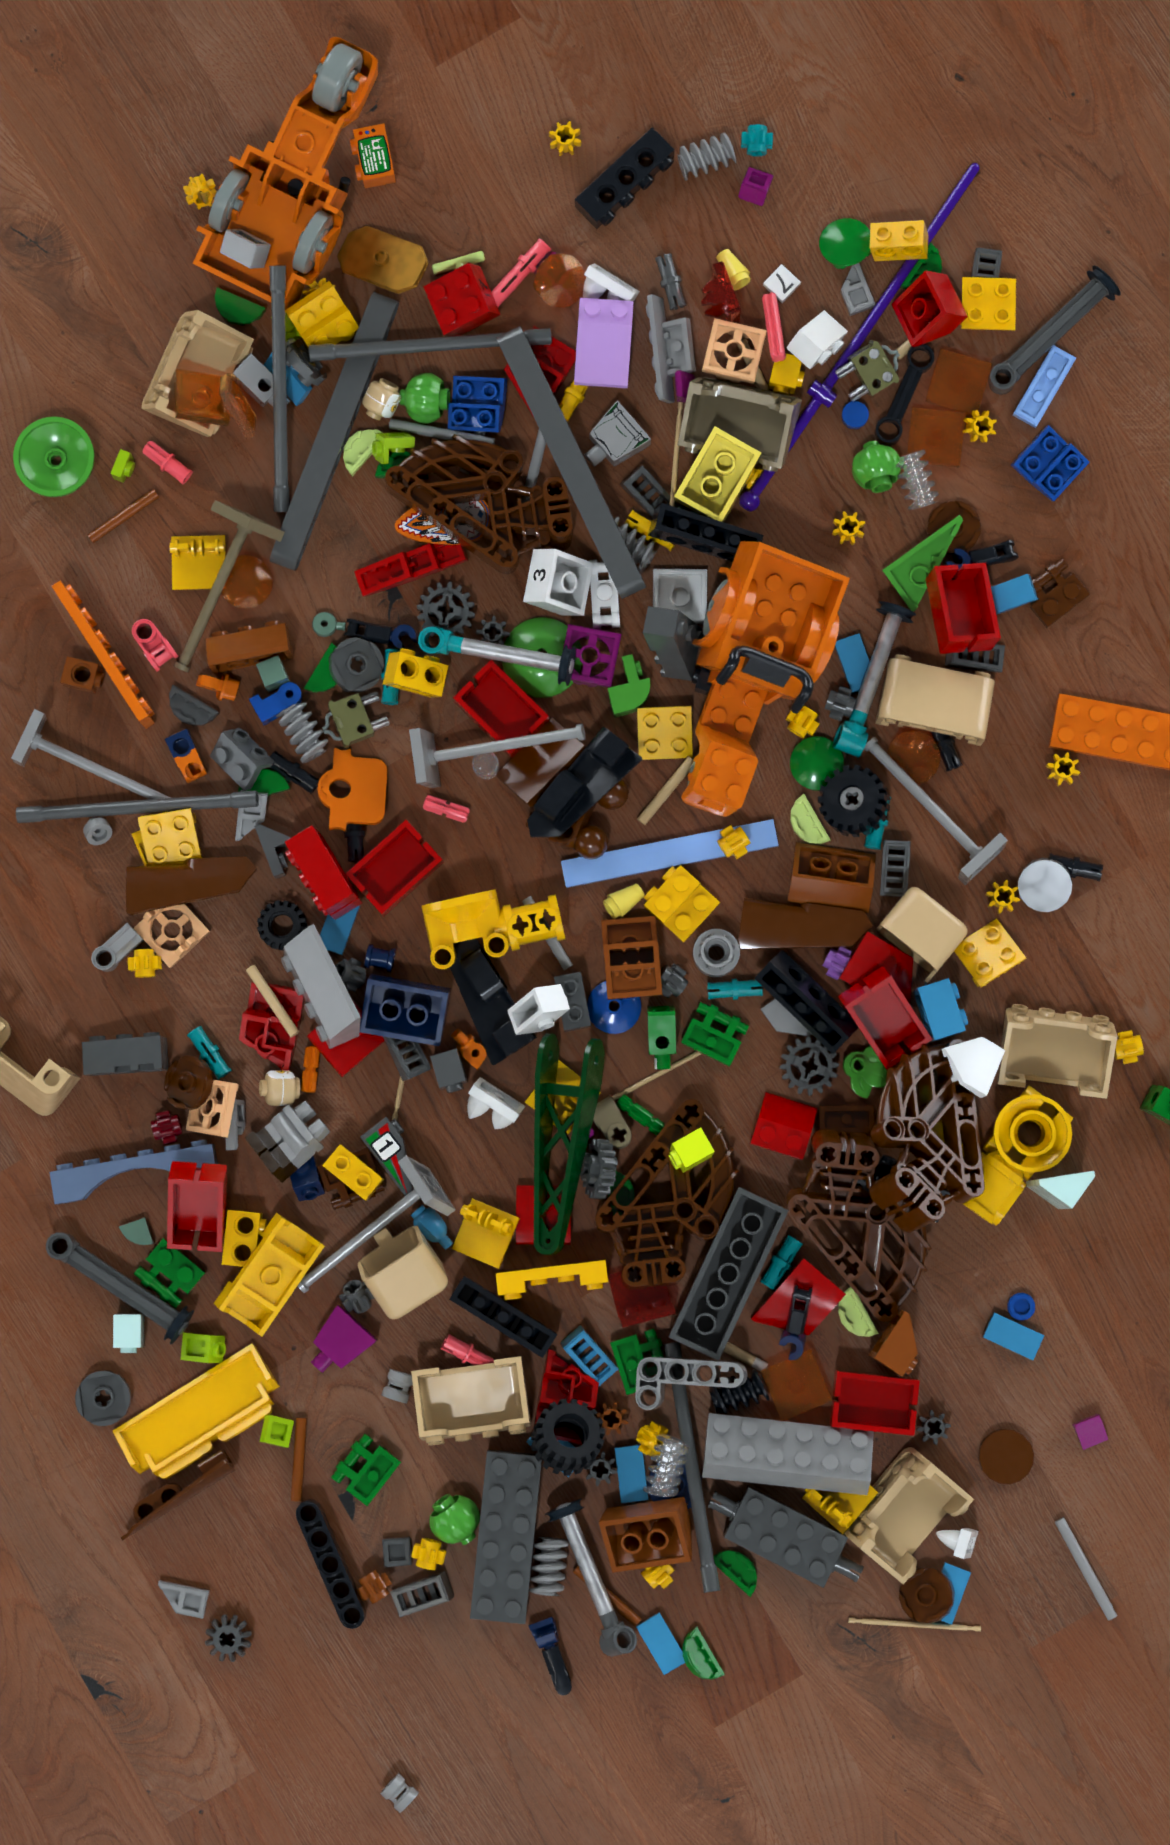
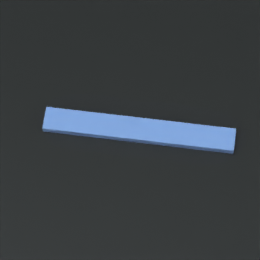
M773 819L740 825L751 843L745 847L748 852L779 846ZM723 829L608 851L601 857L592 860L583 857L563 860L561 865L565 886L570 888L671 868L672 866L676 867L726 857L717 843V840L722 838L720 831Z

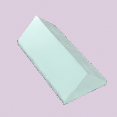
M1087 1171L1026 1181L1029 1189L1057 1209H1073L1094 1179L1095 1172Z

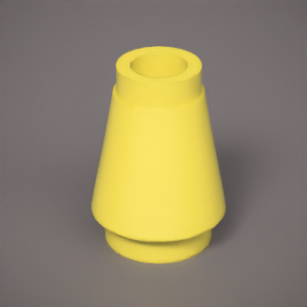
M725 249L716 256L727 287H731L733 291L745 287L750 282V271L731 253L730 249Z
M635 883L607 895L603 905L613 919L617 917L622 918L645 895L641 887Z

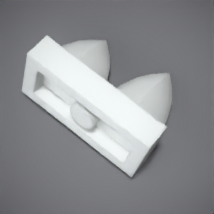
M595 263L589 265L584 273L587 277L583 285V298L598 299L608 289L607 300L635 301L640 292Z
M481 1077L473 1084L468 1093L470 1094L467 1104L469 1119L481 1116L491 1108L493 1109L492 1123L494 1129H502L514 1123L526 1107Z
M962 1528L961 1531H937L936 1535L947 1547L954 1550L953 1556L967 1559L971 1558L979 1531Z

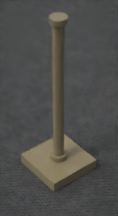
M216 500L211 510L237 523L236 528H238V531L181 657L173 665L185 672L190 670L188 665L247 535L254 531L281 542L285 533L249 513Z

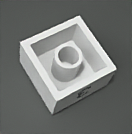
M533 549L523 602L562 616H584L594 563L557 549Z

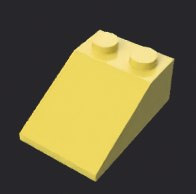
M714 426L677 490L674 500L699 515L724 522L762 453Z

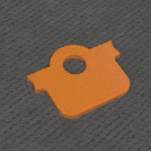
M334 748L333 769L328 770L321 776L317 787L320 801L330 809L329 830L340 829L346 831L348 824L377 825L382 822L385 815L387 766L382 760L353 757L351 749L339 750ZM335 781H344L350 786L351 791L344 798H336L329 791L330 785Z

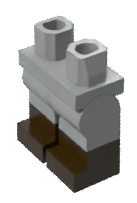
M306 1101L294 1109L288 1104L282 1109L283 1112L274 1116L271 1122L257 1133L252 1131L245 1137L269 1171L282 1183L306 1163L316 1151L319 1152L324 1148L320 1141L330 1133V1130L319 1118L309 1127L306 1123L316 1115V1112Z

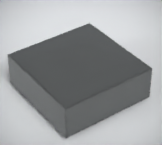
M410 1537L382 1539L384 1567L412 1565Z

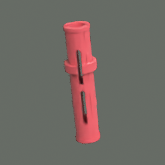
M540 238L524 256L520 255L518 257V263L492 290L491 293L498 308L530 272L534 273L537 270L536 266L551 251V248ZM533 255H535V258L528 264V266L522 272H520V269L528 262V260ZM514 276H516V279L502 293L501 290L508 284V282Z

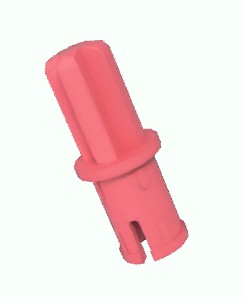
M149 441L144 446L143 454L160 466L162 472H168L183 485L189 480L193 471L175 458V454H169L154 441Z
M451 1334L446 1336L440 1348L461 1359L463 1364L466 1361L472 1365L494 1363L493 1358L473 1348L474 1344L471 1343L469 1345Z

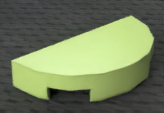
M376 429L360 430L349 437L344 446L343 459L345 467L352 477L372 455V443L375 441L376 433L383 432Z
M805 794L801 795L791 809L790 822L793 831L801 840L809 844H823L831 841Z
M851 1287L844 1291L846 1295L838 1303V1314L841 1323L848 1331L857 1336L870 1337L879 1334L859 1296Z

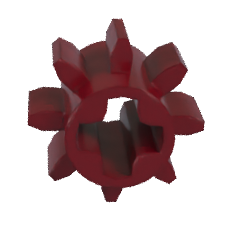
M169 1110L156 1113L157 1119L151 1121L155 1140L162 1139L165 1145L178 1142L176 1135L183 1134L178 1114L171 1116Z

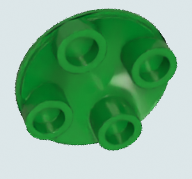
M843 218L833 221L825 227L820 235V251L823 257L837 269H845L847 266L858 264L871 254L870 230L864 223L856 219Z
M814 736L804 739L794 748L790 757V769L793 777L800 785L813 791H819L821 785L826 787L825 778L827 776L831 779L835 776L834 770L843 771V755L840 750L832 747L833 741L824 737Z

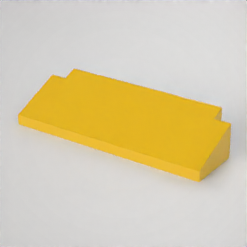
M251 1343L113 1430V1433L130 1466L135 1471L141 1474L151 1468L157 1477L168 1479L210 1453L213 1449V1442L218 1439L222 1442H227L264 1419L265 1415H270L274 1402L269 1393L280 1386L255 1345Z

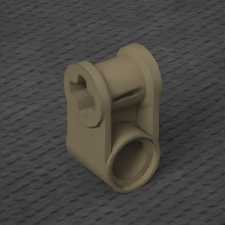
M609 1095L597 1103L593 1121L598 1129L602 1131L605 1138L609 1140V1143L613 1144L614 1148L623 1149L630 1144L632 1134L622 1117V1113ZM616 1129L620 1132L625 1130L624 1142L612 1140Z

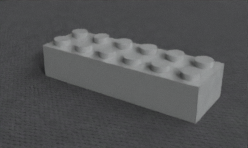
M709 1413L706 1426L702 1477L867 1495L871 1483L874 1431Z

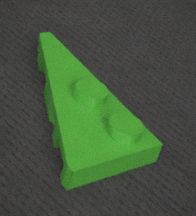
M960 515L882 570L905 604L913 612L917 609L927 589L925 579L934 566H940L963 522V518Z

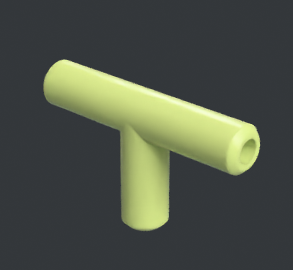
M478 251L433 264V273L437 275L455 270L467 263L476 264L485 260L483 251Z

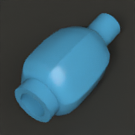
M422 1204L410 1215L414 1219L413 1225L418 1226L428 1241L439 1242L445 1250L453 1244L452 1240L446 1235V1223L433 1208H425Z

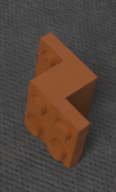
M655 916L601 920L608 1000L662 996Z

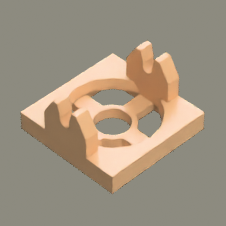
M714 318L702 372L716 375L717 379L723 381L729 380L732 383L744 381L754 384L767 330ZM725 333L733 336V339L729 340L726 344L717 342ZM750 338L754 345V350L745 348L741 339ZM732 343H737L742 347V353L738 357H731L727 353V347ZM714 350L723 352L728 359L726 369L717 362ZM743 357L752 359L746 368L734 371L736 361Z
M185 904L148 911L144 914V919L133 928L154 949V952L161 956V959L169 968H172L210 933L209 929ZM177 910L184 914L177 920H168L162 912ZM155 918L162 925V934L156 940L153 939L151 930ZM190 920L192 934L191 937L186 939L183 936V926ZM169 923H176L180 927V933L175 938H169L165 934V927ZM168 940L177 941L180 944L176 950L161 948Z
M213 1080L212 1090L207 1101L199 1108L189 1110L186 1130L228 1138L239 1084ZM218 1088L224 1094L222 1104H218L216 1098ZM211 1099L213 1104L212 1110L207 1114L206 1105ZM219 1112V1122L210 1128L212 1117Z

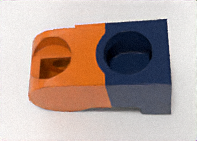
M188 729L165 739L178 768H180L188 784L207 775L205 766Z

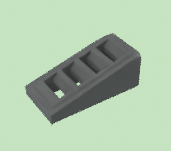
M976 248L971 277L999 278L1003 251ZM980 259H982V260H989V261H995V262H994V264H992V263H985V262H980ZM978 269L993 271V275L978 273Z
M642 465L638 466L620 483L623 489L652 518L654 509L663 500L667 502V505L670 504V495ZM639 477H642L644 480L634 488L632 484ZM649 484L652 488L642 497L640 492ZM657 492L659 496L649 504L647 501Z
M996 644L992 650L983 651L982 662H978L979 651L971 652V660H967L968 648L960 653L959 658L958 653H948L945 658V666L1001 673L1005 646ZM990 651H994L993 664H989Z
M883 840L880 896L902 897L908 890L910 841ZM889 849L903 850V855L888 854ZM888 860L903 861V866L888 865ZM887 872H902V877H889ZM886 882L902 883V888H886Z
M383 1037L402 1081L409 1080L431 1070L430 1064L419 1043L407 1041L409 1046L399 1050L397 1045L406 1040H393V1038ZM412 1051L413 1056L404 1060L402 1055ZM416 1061L418 1066L409 1069L407 1065Z
M445 1571L390 1591L399 1617L448 1602L454 1597V1592ZM435 1582L438 1585L441 1596H439ZM426 1585L428 1586V1589L432 1597V1599L430 1600L428 1599L427 1593L424 1588V1586ZM414 1589H417L421 1603L419 1604L415 1597ZM405 1592L407 1593L408 1599L411 1604V1607L407 1608V1605L403 1597V1593Z

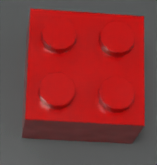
M467 263L423 286L444 336H461L501 315L481 266Z

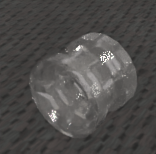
M493 752L475 755L472 760V768L479 778L491 779L499 771V761Z

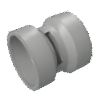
M389 1369L387 1376L389 1381L387 1386L383 1388L381 1395L407 1404L410 1396L408 1390L413 1385L412 1375Z
M398 1773L380 1794L386 1800L390 1799L394 1803V1808L401 1813L415 1799L419 1792L414 1787H409L405 1783V1778ZM405 1789V1791L397 1799H395Z

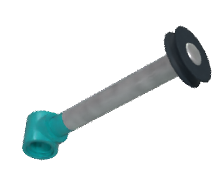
M879 601L881 608L876 609V611L885 615L886 618L850 719L840 724L832 745L834 749L855 757H860L866 746L868 732H866L867 728L864 727L900 623L901 621L913 623L911 617L916 616L913 611L885 601Z
M441 627L424 628L418 637L420 648L429 654L439 653L448 655L450 652H456L558 672V684L566 682V686L569 685L573 674L576 657L575 646L572 649H568L566 645L562 655L558 656L454 636L452 631ZM432 633H436L440 638L439 645L435 648L429 644V636Z

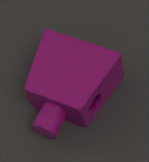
M337 1305L313 1342L321 1351L311 1363L322 1373L333 1362L342 1369L376 1343L377 1339L341 1305Z

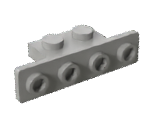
M651 294L647 295L646 313L650 319L651 327L649 340L653 345L654 356L652 357V366L656 373L655 393L660 401L670 404L675 402L672 380L675 372L678 370L687 373L696 372L691 321L689 318L684 317L666 322L663 298Z

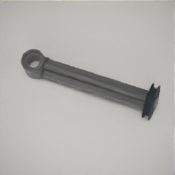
M1092 266L1093 272L1087 271L1090 282L1011 357L993 367L989 375L988 384L994 393L999 395L1009 393L1020 379V376L1104 297L1114 301V295H1121L1118 286L1108 274L1099 267ZM1003 373L1009 377L1010 381L1007 384H999L995 376Z
M54 1233L47 1239L46 1251L51 1258L69 1264L167 1330L164 1341L169 1338L171 1340L170 1345L187 1328L194 1313V1310L191 1312L187 1311L188 1306H185L181 1312H178L80 1246V1243L70 1234ZM60 1239H65L68 1244V1248L63 1254H59L56 1250V1243Z

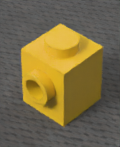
M786 354L784 361L774 362L768 388L772 389L773 392L789 395V393L795 394L796 387H802L805 372L800 371L802 362L791 354Z

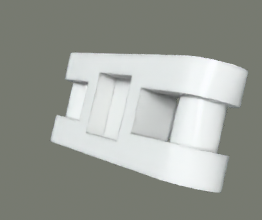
M589 560V562L594 563L590 581L593 629H601V626L612 625V628H620L618 591L610 574L609 580H598V573L608 572L604 562ZM611 608V615H600V609Z

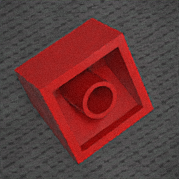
M925 270L891 304L912 347H917L951 334L968 317L948 275Z
M765 1092L749 1144L802 1161L818 1108Z

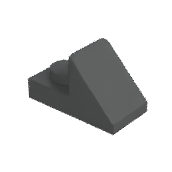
M260 824L254 826L273 876L276 879L286 876L284 868L288 867L283 852L278 853L277 850L286 847L285 841L291 837Z

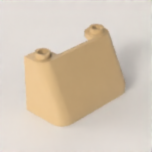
M199 310L185 312L180 317L143 399L142 409L203 436L211 437L212 434L218 431L221 420L218 419L219 413L216 410L237 364L242 363L250 353L252 354L253 347L251 345L254 339Z
M897 654L895 658L888 660L875 724L889 726V724H896V721H898V727L908 726L955 736V739L959 740L965 736L968 744L981 746L985 741L995 680L990 679L991 674L980 671H975V674L912 662L911 657Z
M912 1447L904 1449L872 1487L879 1493L844 1533L855 1545L903 1585L916 1572L917 1560L912 1554L946 1513L953 1517L962 1515L968 1510L969 1505L974 1500Z

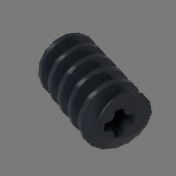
M756 1369L751 1370V1378L747 1376L745 1383L739 1387L717 1388L709 1386L716 1414H718L719 1408L725 1414H728L729 1405H732L738 1411L740 1401H742L746 1408L750 1407V1398L756 1404H760V1395H763L767 1401L770 1400L763 1376ZM731 1376L732 1382H734V1380L736 1379V1377H735V1376Z

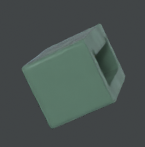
M279 655L256 664L268 693L278 690L281 685L290 682Z

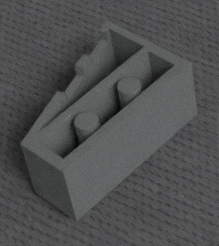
M648 606L643 635L650 651H656L657 656H655L654 660L656 664L662 665L661 676L692 681L698 650L701 648L692 644L693 639L704 638L703 629L679 610Z
M160 1032L143 1033V1037L134 1038L133 1034L116 1035V1039L106 1040L105 1036L89 1037V1042H82L83 1073L86 1076L156 1072L169 1069L167 1038L161 1036Z

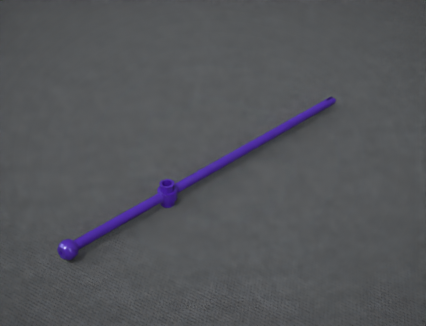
M972 163L927 228L928 245L978 173L980 167L977 163ZM919 259L906 260L824 382L821 384L815 379L806 393L812 396V399L797 420L789 451L820 405L823 404L827 408L831 406L837 397V394L831 391L839 379L835 371L849 362L847 357L858 351ZM764 470L751 490L745 491L740 495L739 505L749 512L756 510L760 504L759 496L775 472Z

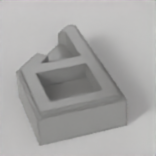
M860 264L852 265L840 291L850 316L875 306Z
M258 792V807L238 808L235 841H240L255 828L254 826L265 821L268 793Z
M776 999L760 1009L776 1032L806 1037L812 1035Z
M235 1099L228 1138H226V1150H236L238 1148V1135H242L244 1132V1100Z
M162 1580L159 1581V1588L162 1589L176 1613L204 1618L210 1590Z

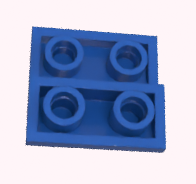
M453 376L452 403H449L448 429L500 432L506 403L507 378Z
M1048 425L1014 460L1011 466L1032 486L1053 502L1089 464V461L1071 443L1067 444Z

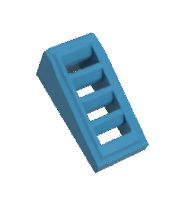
M581 1325L560 1343L578 1366L599 1383L598 1387L618 1370V1367ZM583 1338L585 1339L575 1349H572ZM591 1346L592 1349L588 1351L582 1358L578 1356L587 1347ZM598 1354L600 1357L588 1367L586 1364ZM605 1362L607 1366L595 1375L593 1372Z

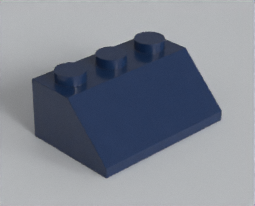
M371 974L367 979L360 1032L440 1046L451 988Z

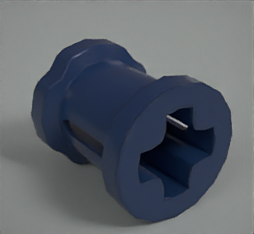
M369 944L364 967L384 968L387 972L391 973L396 949L392 948L389 951L375 948L373 944Z

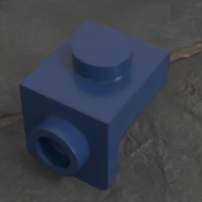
M312 1156L290 1176L293 1190L299 1201L313 1200L317 1196L325 1194L315 1158Z

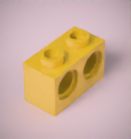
M924 220L870 223V250L874 261L928 259V231Z
M400 648L399 652L389 653L383 685L429 698L442 697L449 665L439 663L440 658L424 655V658L415 656L416 652L409 649ZM403 662L407 666L406 675H404L401 672V665ZM427 669L431 673L430 682H428L425 678V672Z
M341 1144L323 1164V1167L365 1201H368L385 1180Z
M227 1210L222 1265L240 1267L245 1265L248 1259L245 1261L240 1260L237 1257V1249L241 1245H246L251 1251L250 1256L260 1243L262 1232L267 1226V1219H262L263 1213ZM246 1217L250 1218L254 1224L253 1230L247 1234L243 1233L240 1229V1222Z

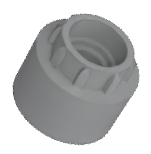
M722 929L705 931L697 938L693 947V961L700 972L710 977H722L729 974L737 965L740 957V948L736 938L728 931ZM713 946H719L723 949L724 956L720 960H713L709 957L708 950Z

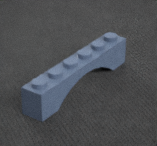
M207 1140L191 1142L190 1148L181 1149L180 1144L165 1146L164 1152L154 1154L153 1149L137 1151L138 1157L127 1158L126 1154L110 1156L111 1161L100 1163L99 1158L83 1161L84 1166L73 1168L72 1163L56 1165L57 1171L49 1172L54 1204L59 1205L86 1200L96 1188L108 1179L134 1169L156 1168L170 1171L172 1161L197 1163L198 1168H202V1163L218 1164L215 1144H208Z

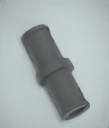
M664 254V258L661 256L656 257L655 260L662 278L660 285L661 288L665 289L670 310H677L678 306L680 308L685 307L687 304L680 286L682 280L680 276H677L672 254Z

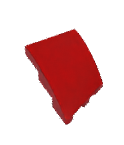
M551 336V344L531 346L555 395L575 365L576 351ZM507 363L506 367L504 368V371L506 372L509 379L512 381L520 397L523 399L524 403L531 412L522 394V391L509 367V364Z
M867 931L839 978L852 986L856 983L863 986L865 983L862 979L884 966L910 1004L914 958Z
M252 981L248 1008L242 1014L239 1040L248 1047L254 1048L264 1059H269L281 1070L290 1071L298 1034L293 1037L289 1036ZM268 983L299 1030L305 1001L303 995L298 996L294 988Z
M803 1258L757 1310L751 1320L786 1329L795 1284L799 1285L798 1288L809 1290V1288H813L804 1330L805 1335H810L846 1294ZM796 1299L795 1301L797 1303L806 1304V1301Z
M548 1349L534 1426L543 1410L547 1409L553 1402L558 1404L561 1399H566L567 1403H570L571 1399H576L579 1405L585 1402L588 1404L587 1409L590 1411L596 1408L599 1383L590 1376L581 1373L580 1369L573 1364L569 1365L556 1356L555 1351ZM568 1427L554 1429L557 1440L582 1445L580 1436L573 1429Z

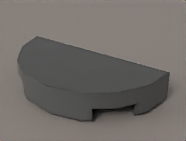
M172 685L169 693L170 707L173 714L183 723L191 726H203L212 722L220 714L218 711Z

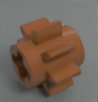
M616 1401L613 1403V1407L610 1408L603 1403V1413L597 1412L596 1417L601 1418L603 1421L601 1427L607 1428V1436L613 1429H616L617 1433L621 1434V1429L619 1428L621 1423L628 1424L627 1420L622 1419V1415L627 1410L622 1409L619 1411L616 1409ZM611 1411H615L616 1417L620 1418V1420L609 1426L607 1425L608 1420L604 1419V1415H610Z
M375 1569L358 1580L361 1587L356 1589L362 1601L369 1598L370 1602L374 1604L390 1594L387 1586L392 1583L386 1573L379 1575Z

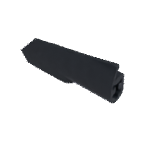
M603 726L569 769H564L534 806L535 811L527 819L530 836L560 837L642 761V757L632 751L628 744Z
M477 938L454 944L456 961L450 969L492 1065H496L531 1043L537 1037L534 1033L515 1034L507 1011L515 1003L507 992L508 988Z

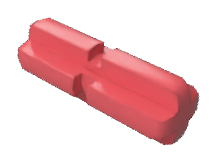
M427 795L423 804V809L441 816L446 814L447 818L462 823L467 821L470 812L468 807L453 802L447 804V800L432 795Z

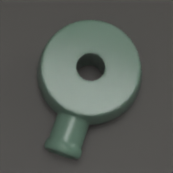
M321 612L313 618L312 628L318 636L328 637L334 634L336 630L345 631L346 622H337L333 614ZM323 622L328 623L326 627L322 626Z

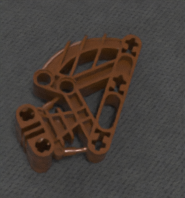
M454 434L452 436L453 440L440 442L432 439L430 441L432 445L418 451L411 449L409 451L410 456L405 458L399 465L388 469L385 474L386 488L392 496L410 509L412 508L502 574L513 573L518 567V556L528 551L531 553L533 549L547 548L548 546L552 549L564 551L572 543L573 522L570 504H568L569 497L566 483L559 477H551L544 482L543 490L538 485L533 487L521 485L514 487L513 485L523 472V458L516 450H506L484 441L463 439ZM513 460L518 466L510 470L504 466V463ZM460 466L474 477L458 479L444 468ZM477 467H481L489 471L487 473H484ZM433 472L444 481L426 484L421 479ZM400 478H402L403 484L397 482L395 485L393 484V479L399 480ZM497 481L502 484V487L497 491H493L488 488V484ZM509 491L517 492L518 495L529 496V501L521 504V498H517V506L508 509L506 494ZM487 500L492 530L455 504ZM443 508L446 509V515L442 513L439 516L436 515V509L440 511ZM461 523L468 524L490 540L492 545L488 548H481L459 533L455 528ZM512 533L521 534L523 541H526V535H534L535 540L517 551L513 546ZM511 556V562L507 560L505 563H502V557L507 558Z
M959 1039L947 1044L930 1047L922 1044L921 1048L910 1056L903 1054L899 1065L895 1069H888L886 1084L880 1097L877 1124L871 1129V1139L878 1147L904 1148L903 1152L899 1154L896 1165L891 1168V1173L875 1181L871 1185L869 1193L872 1200L882 1210L893 1205L886 1213L888 1216L899 1211L893 1221L900 1229L908 1233L914 1232L942 1218L945 1213V1206L950 1204L952 1199L962 1204L980 1196L984 1191L985 1184L975 1094L960 1085L959 1081H951L953 1073L948 1057H944L942 1053L943 1048L964 1042ZM934 1071H937L938 1085L936 1087L934 1083ZM917 1083H918V1092H919V1101H920V1107H919V1108H918L917 1091H916V1084H917ZM941 1117L944 1142L931 1130ZM961 1136L963 1141L964 1159L962 1153ZM910 1151L917 1159L907 1164L908 1152ZM947 1188L950 1191V1195L946 1194L943 1196L941 1191Z
M695 1099L686 1100L681 1104L595 1216L596 1228L602 1233H610L615 1242L613 1245L619 1255V1261L625 1266L621 1273V1282L629 1290L678 1284L686 1273L685 1264L679 1259L682 1256L683 1228L701 1241L712 1240L716 1236L730 1206L734 1177L739 1172L737 1169L733 1172L731 1153L734 1151V1148L731 1147L729 1150L722 1134V1130L725 1127L721 1125L719 1128L704 1110L703 1105ZM694 1107L697 1109L695 1113L697 1118L690 1117L686 1123V1126L690 1127L687 1130L683 1123L675 1119L679 1118L682 1121L687 1113L685 1108L690 1110ZM702 1128L715 1152L711 1158L707 1159L710 1175L692 1197L689 1173L693 1168L684 1173L680 1168L676 1170L668 1155H670L672 1143ZM662 1150V1158L665 1160L658 1159L652 1168L657 1171L654 1173L648 1165L642 1162L645 1160L649 1164L653 1157L651 1151L658 1152ZM668 1164L672 1202L635 1206ZM635 1171H645L649 1176L647 1184L630 1205H619L616 1201L618 1192ZM710 1182L708 1197L704 1208H702L694 1201ZM611 1203L616 1210L623 1212V1214L620 1216L616 1212L612 1218L614 1225L607 1224L604 1227L601 1225L603 1219L600 1216H608L613 1208L608 1207V1205ZM681 1204L689 1205L692 1210L691 1216L681 1218L677 1214V1207ZM677 1222L679 1225L677 1234L674 1235L673 1245H665L662 1238H667L670 1235L668 1232L660 1233L657 1224ZM700 1222H710L713 1225V1232L710 1235L701 1234L698 1229ZM637 1227V1235L628 1237V1242L636 1241L635 1249L626 1250L623 1241L619 1240L615 1230ZM674 1265L677 1267L676 1273L679 1276L675 1277L673 1275L669 1277L666 1266L671 1268ZM631 1270V1273L634 1270L638 1271V1279L640 1281L636 1282V1279L633 1282L629 1281L628 1271Z
M818 1130L811 1138V1146L815 1157L811 1160V1168L806 1177L807 1181L804 1188H793L787 1193L786 1204L788 1210L874 1316L883 1322L891 1321L897 1316L898 1308L909 1297L911 1292L914 1294L918 1292L915 1286L922 1270L924 1272L928 1270L924 1265L926 1248L929 1251L932 1248L927 1242L926 1227L924 1226L910 1233L901 1229V1236L889 1221L899 1211L890 1216L886 1214L893 1205L883 1209L881 1214L874 1216L870 1214V1210L877 1204L872 1200L871 1196L868 1198L852 1196L853 1192H861L862 1190L861 1184L857 1183L858 1179L865 1180L869 1190L875 1182L874 1168L878 1165L880 1158L876 1146L869 1135L851 1132L850 1137H848L845 1131H842V1135L839 1136L835 1130ZM818 1174L827 1176V1179H819L821 1188L829 1190V1194L808 1192L811 1183L815 1182ZM796 1199L804 1201L805 1207L808 1210L806 1213H804L800 1205H795L794 1201ZM822 1219L841 1241L840 1245L835 1249L827 1248L809 1227L812 1220ZM831 1219L864 1222L860 1255ZM885 1226L902 1245L898 1263L883 1248ZM844 1255H846L850 1263H855L854 1268L846 1267L845 1261L842 1258ZM882 1256L894 1269V1272L885 1284L879 1279ZM878 1296H880L885 1305H889L888 1309L880 1308L876 1299Z

